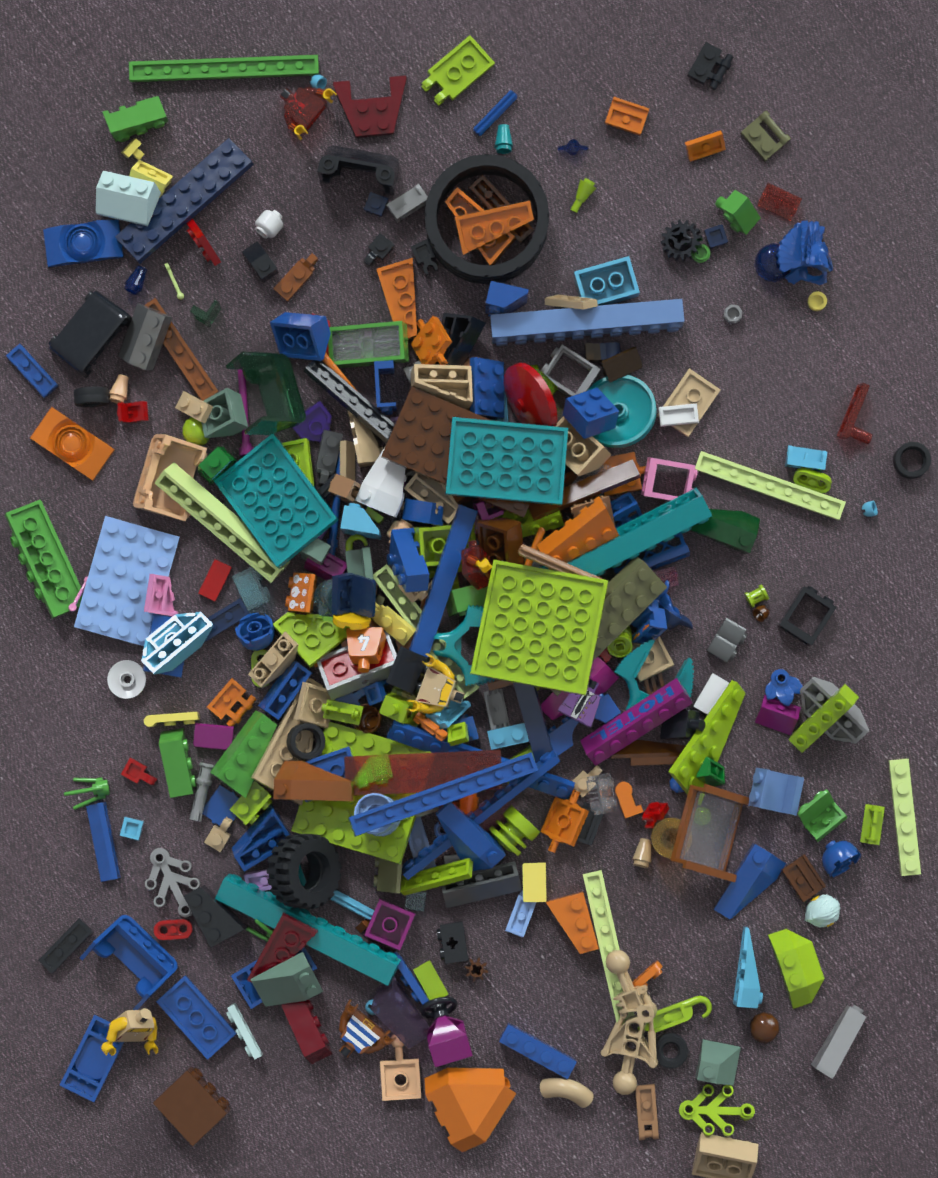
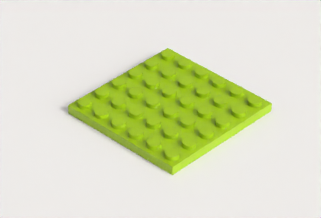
M493 560L470 674L586 696L609 581Z
M329 722L328 728H325L323 732L326 740L325 748L319 756L349 746L361 784L354 786L353 801L313 800L305 802L303 800L302 805L299 806L291 831L298 834L320 835L334 845L401 865L416 815L401 820L397 829L386 836L364 833L355 837L348 818L354 816L356 804L367 794L379 793L396 801L424 791L436 755L430 751L425 752L388 738L363 733V731Z

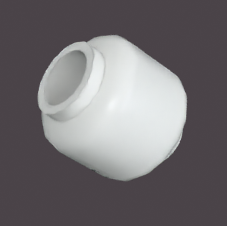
M265 210L255 221V230L266 239L268 237L274 238L283 228L282 215L276 210Z

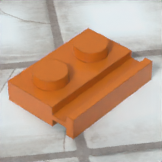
M613 97L605 124L641 136L650 108Z

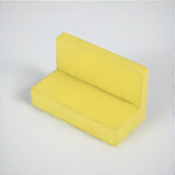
M138 160L131 168L129 177L155 182L161 192L160 197L164 194L166 187L171 183L173 177L141 160Z
M523 863V901L546 902V863Z

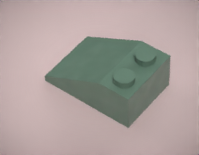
M303 952L251 978L265 1007L306 1001L323 992Z

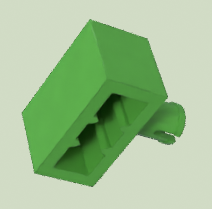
M736 190L727 199L721 196L716 200L715 206L724 212L723 217L731 223L730 227L737 233L740 231L747 235L761 219L749 198Z

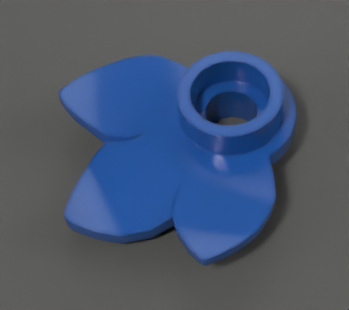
M777 669L771 675V682L766 685L765 694L768 700L777 697L783 705L788 707L793 701L794 694H800V689L803 686L797 678L789 676L787 671ZM778 675L783 676V682L778 680Z

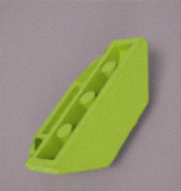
M788 929L768 934L792 1008L812 1003L825 979L812 941Z

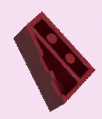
M310 999L281 1005L304 1057L311 1064L333 1054L328 1045L329 1040L326 1034L322 1033L320 1026H322L320 1020L312 1012L314 1007Z

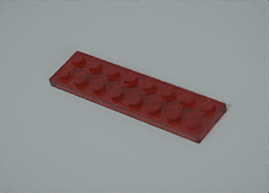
M501 750L344 757L345 778L354 782V796H365L371 793L382 795L419 793L500 764ZM502 784L487 790H502Z

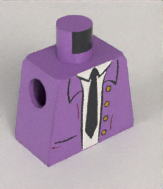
M589 679L586 696L569 693L558 708V712L591 728L601 699L600 696L594 694L599 683Z

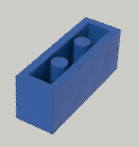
M293 661L286 671L277 678L258 706L279 720L301 689L302 682H306L312 672L298 662Z

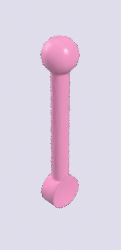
M88 576L84 578V584L74 602L69 605V611L73 612L76 610V604L85 589Z

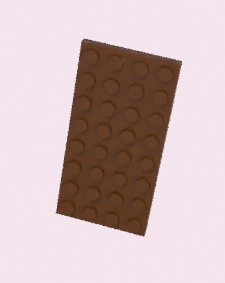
M411 387L381 458L446 485L452 417L489 419L415 387ZM477 498L523 519L530 505V502Z

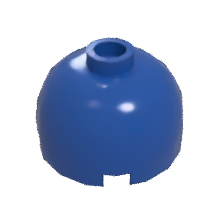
M252 613L239 620L240 624L238 627L236 626L235 631L243 647L251 651H259L267 648L272 643L275 629L273 621L268 615L265 614L263 616L259 613Z
M832 841L825 846L826 850L822 856V865L830 877L831 875L836 877L850 869L849 865L852 861L856 864L861 858V853L848 841Z

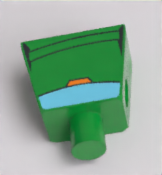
M217 447L198 465V473L212 485L237 460L224 447Z

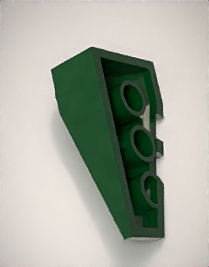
M709 509L712 514L709 520L703 524L697 523L691 526L692 528L689 530L741 553L748 554L751 552L756 540L760 518L743 511Z

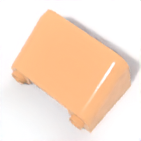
M155 434L149 446L133 506L141 510L186 522L190 513L160 489L155 482L163 470L172 463H176L193 478L196 467L207 457V448L166 434Z

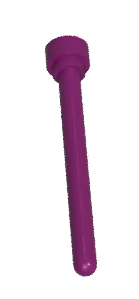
M240 365L238 367L239 394L242 397L248 428L242 430V444H240L241 447L239 448V456L244 457L254 447L250 443L245 367Z

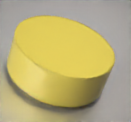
M816 291L808 297L807 304L811 310L821 311L827 304V298L824 293Z

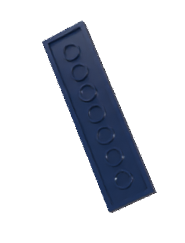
M228 138L158 199L148 226L131 222L115 236L116 240L141 264L254 165L252 160Z

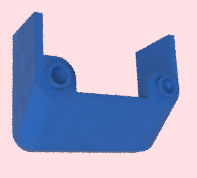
M128 915L120 916L92 942L80 957L83 960L92 951L102 958H107L113 953L140 979L136 984V991L142 997V1000L133 1010H138L178 967L176 960Z

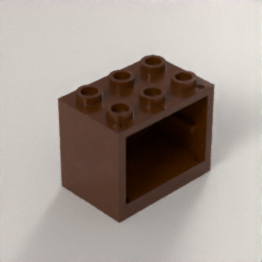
M191 1066L153 1104L182 1136L194 1146L230 1111V1103L225 1097L218 1096L215 1092L217 1089L211 1082L206 1083L202 1078L204 1075L198 1068Z

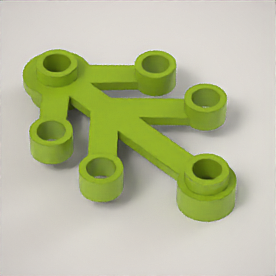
M707 1084L693 1101L686 1100L680 1104L679 1114L685 1120H693L702 1129L704 1135L711 1136L715 1130L714 1126L711 1123H706L700 1117V1115H707L722 1130L723 1135L729 1137L733 1134L734 1127L731 1124H727L719 1115H739L741 1119L747 1121L753 1118L755 1109L748 1103L743 1104L741 1107H718L726 1098L732 1096L734 1090L730 1085L723 1086L721 1093L707 1106H699L706 1097H711L714 1093L713 1086ZM710 1088L712 1092L707 1094L704 1089ZM729 1088L731 1093L725 1094L724 1089ZM686 1107H691V1108H692V1112H691V1113H687V1112L685 1111V1108H686ZM749 1108L751 1113L745 1114L744 1109ZM705 1127H711L712 1132L707 1133ZM725 1127H730L731 1133H726Z

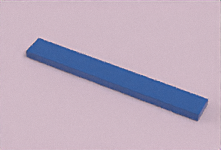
M458 505L409 650L427 658L426 654L430 653L433 645V638L437 633L478 511L462 505Z

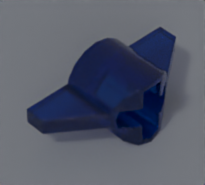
M571 139L567 145L558 146V150H567L568 154L576 155L579 150H588V146L580 145L577 140Z

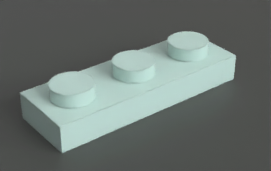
M237 1004L230 1005L227 1008L228 1012L226 1014L231 1023L235 1022L238 1028L236 1033L240 1040L244 1039L247 1045L245 1046L249 1057L253 1056L254 1060L261 1057L263 1053Z

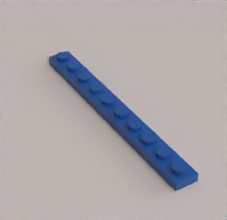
M395 720L387 733L388 739L425 752L430 751L437 756L477 770H483L510 760L464 743L450 746L448 738L441 742L435 738L436 735L432 736L426 730ZM546 772L528 787L568 800L574 789L575 782Z
M553 750L550 753L546 752L540 757V761L536 763L537 772L510 781L508 786L498 789L490 800H484L476 811H471L466 815L478 825L558 764L560 760L556 752ZM447 834L438 836L428 848L424 847L420 850L417 857L409 859L404 863L402 872L407 880L452 846Z
M532 752L351 816L348 820L356 837L537 772L538 768Z

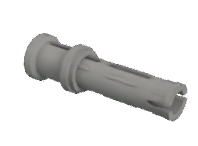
M203 762L199 763L201 767L199 776L196 778L197 789L189 818L199 822L202 821L209 786L213 783L210 771L215 766Z

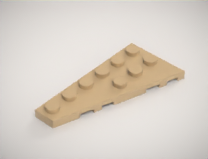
M308 678L306 681L307 683L323 687V685L311 678ZM301 689L290 703L251 777L273 791L274 779L284 761H308L297 759L291 755L286 743L290 730L296 725L304 723L294 720ZM308 730L298 733L295 743L299 751L303 753L312 751L314 733ZM291 800L298 805L303 803V800Z

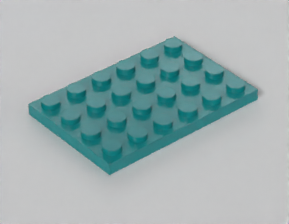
M452 417L445 495L562 505L568 428Z
M274 433L269 435L214 481L277 568H281L339 520Z

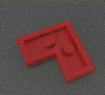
M191 219L187 223L189 227L187 232L198 248L202 247L204 249L201 253L206 261L209 262L211 260L214 266L221 263L220 259L195 221Z

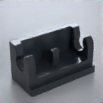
M584 802L582 808L588 810L589 813L577 841L592 846L605 809Z

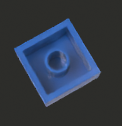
M598 387L566 398L563 411L565 419L584 439L614 429L619 415V410Z

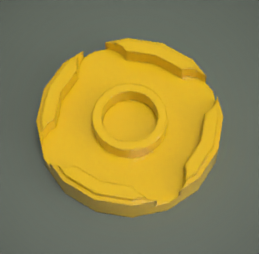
M352 612L340 615L333 614V623L342 629H345V626H347L351 630H362L369 627L371 618Z

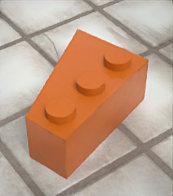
M583 891L546 901V904L580 954L599 949Z

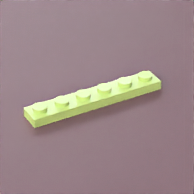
M909 759L888 760L901 876L921 874Z

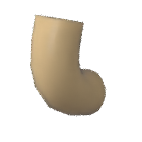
M547 1078L543 1079L540 1083V1092L544 1098H566L575 1102L581 1108L589 1106L593 1100L592 1091L571 1079Z

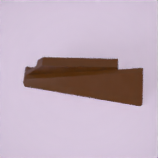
M635 740L610 756V759L630 758V766L674 764L686 745Z

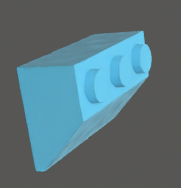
M349 503V506L344 505L340 527L343 534H359L367 538L381 540L379 529L364 508H361L360 504Z

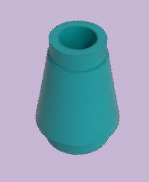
M507 124L498 126L494 148L499 154L511 153L513 148L510 129Z

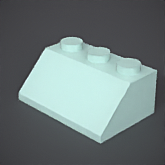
M103 171L96 187V214L148 226L161 192L155 182Z

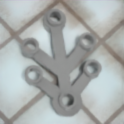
M163 848L153 850L150 855L153 867L149 879L145 881V887L149 890L155 889L160 868L164 874L158 896L153 901L154 905L157 907L165 905V897L170 886L179 904L178 913L182 917L191 916L192 912L177 882L188 885L191 889H197L200 886V880L171 872L168 866H176L181 871L188 872L192 868L191 862L172 858L169 856L168 851ZM158 854H161L163 856L162 861H158L156 859V856ZM185 862L189 864L187 870L182 868V864ZM149 880L154 881V887L148 886ZM192 880H196L198 882V885L196 887L191 886ZM158 897L163 899L161 905L156 902ZM183 906L189 908L188 913L182 911Z

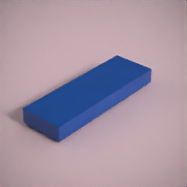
M20 343L6 355L44 398L59 386Z

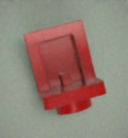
M146 401L121 402L117 404L119 422L135 423L148 421Z

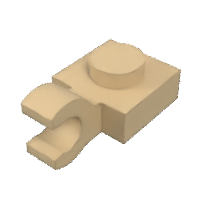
M596 765L588 774L583 770L572 780L575 782L574 789L581 792L580 795L584 797L596 785L593 779L602 772V769Z
M226 816L220 827L214 825L204 843L221 852L231 836L227 830L233 820Z

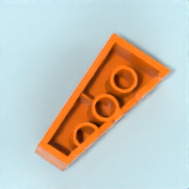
M458 187L445 201L455 217L484 211ZM508 232L477 249L489 265H494L516 238L512 233Z
M598 496L594 499L592 505L581 509V513L573 520L570 518L566 521L563 528L559 531L555 530L537 544L540 552L568 563L618 537L619 534L605 505Z

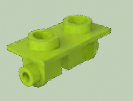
M327 699V703L322 704L321 710L324 711L323 718L359 725L364 707Z
M865 804L860 842L880 844L885 807Z

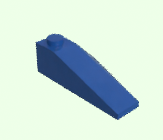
M452 802L445 804L436 812V816L459 859L470 858L473 861V871L493 868L506 856L501 844Z
M753 843L735 872V875H737L736 881L729 882L713 910L728 919L733 918L777 880L781 869L784 868L786 863Z

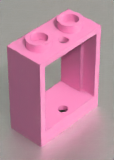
M651 457L647 458L641 495L666 500H673L678 497L652 492L657 464L688 469L684 493L694 489L692 488V483L697 478L695 465Z

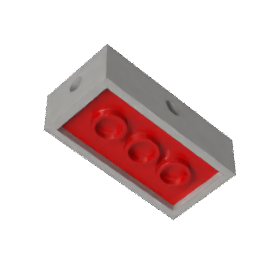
M384 631L386 640L380 662L378 664H370L368 673L359 672L358 664H352L348 646L328 653L317 662L331 700L388 678L397 656L389 633Z

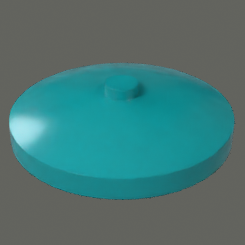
M626 375L613 382H609L604 377L594 383L588 390L598 387L619 410V415L614 429L594 435L593 437L603 446L610 448H623L642 440L652 429L657 415L656 401L650 388L640 379L630 375Z

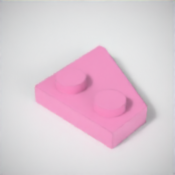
M156 574L149 575L144 612L172 617L178 614L177 611H174L172 602L175 598L171 590L170 577Z

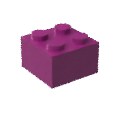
M380 898L364 936L400 950L416 913Z

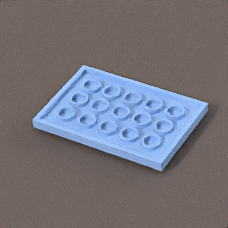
M105 516L74 627L144 646L145 639L149 636L152 615L154 614L144 612L149 575L156 574L169 577L179 536Z

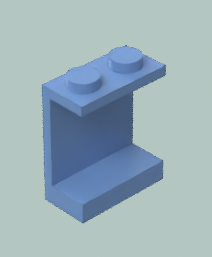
M756 768L748 806L797 816L804 778Z

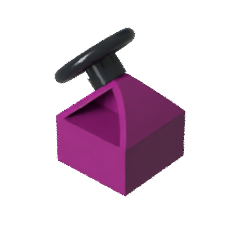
M452 997L432 999L420 1008V1014L423 1017L434 1018V1022L426 1034L435 1067L473 1056L464 1022L449 1017V1014L458 1005L457 1000Z

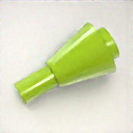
M587 178L584 181L580 179L576 200L570 210L577 213L582 203L597 189L594 187L595 183Z

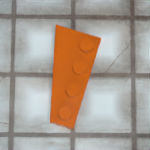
M413 258L377 268L376 270L392 321H403L407 324L408 339L416 337L417 323Z

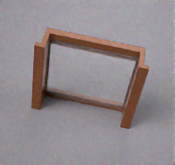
M704 784V787L690 785L670 860L683 864L682 868L735 882L737 875L726 872L742 807L743 805H749V797Z

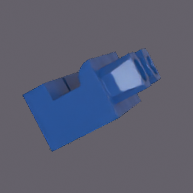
M654 600L631 623L637 629L632 635L633 643L644 644V642L648 643L649 640H656L667 630L665 609L659 608L657 600Z

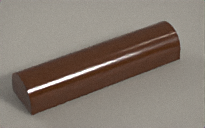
M483 174L469 187L488 209L511 205ZM526 223L510 232L520 243H523L532 235L534 229Z

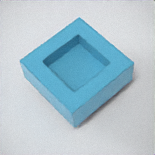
M124 817L120 836L140 840L144 821Z

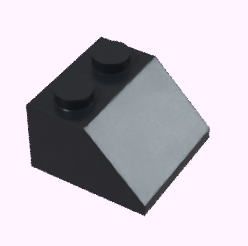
M400 647L386 683L400 692L417 698L428 668L422 661L427 663L430 660L411 650Z

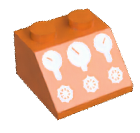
M293 573V577H289L288 588H291L290 596L287 595L285 607H288L289 612L312 614L318 578L315 574Z

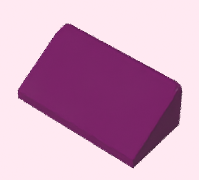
M195 723L194 747L227 750L234 739L233 726Z

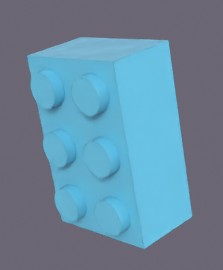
M629 256L574 271L573 274L579 297L596 299L598 306L638 297L640 293Z

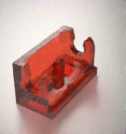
M767 183L757 206L792 221L802 198Z

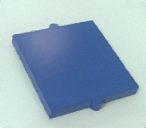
M219 785L205 805L203 814L211 819L212 823H216L219 826L226 816L234 821L237 816L229 809L237 802L239 797L235 795V792H230Z

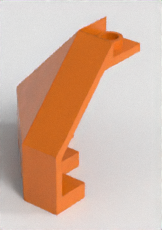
M448 1067L424 1078L425 1095L429 1102L433 1101L437 1109L434 1113L441 1127H446L450 1135L447 1137L450 1144L461 1152H465L487 1141L516 1095L510 1089L508 1078L504 1077V1069Z

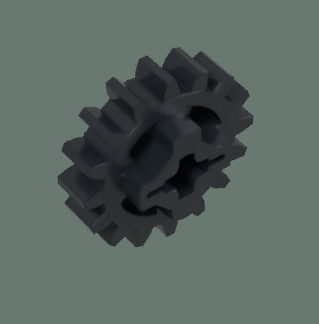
M678 220L677 225L671 222L672 227H665L667 233H662L661 235L665 239L661 241L662 246H664L662 248L664 253H667L669 258L674 256L675 261H678L680 257L685 262L687 256L693 259L691 254H698L697 248H702L699 241H702L703 238L699 235L701 233L699 228L696 229L694 223L690 225L688 220L684 224H682L681 220ZM689 231L693 234L694 239L689 237ZM670 242L674 245V250L670 247Z

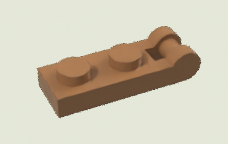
M655 1084L637 1085L635 1094L639 1140L651 1137L659 1139ZM644 1125H652V1130H645Z

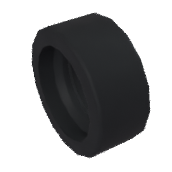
M908 442L896 450L893 456V465L900 476L907 479H915L928 471L931 465V455L923 444ZM915 449L922 454L923 464L919 470L908 471L902 466L901 456L906 450Z
M303 723L296 725L290 730L286 743L291 755L297 759L310 760L322 753L326 740L324 733L318 726ZM303 730L311 731L316 737V747L309 753H303L296 747V736Z

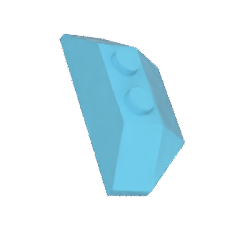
M202 612L174 615L145 639L142 663L154 675L172 671L203 645L213 628V624Z

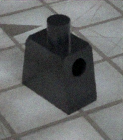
M686 707L662 723L660 739L670 741L691 739L696 731H703L705 729V721L699 719V711Z

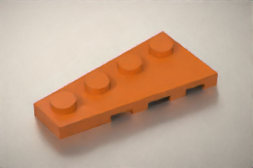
M530 200L455 217L463 255L534 220Z

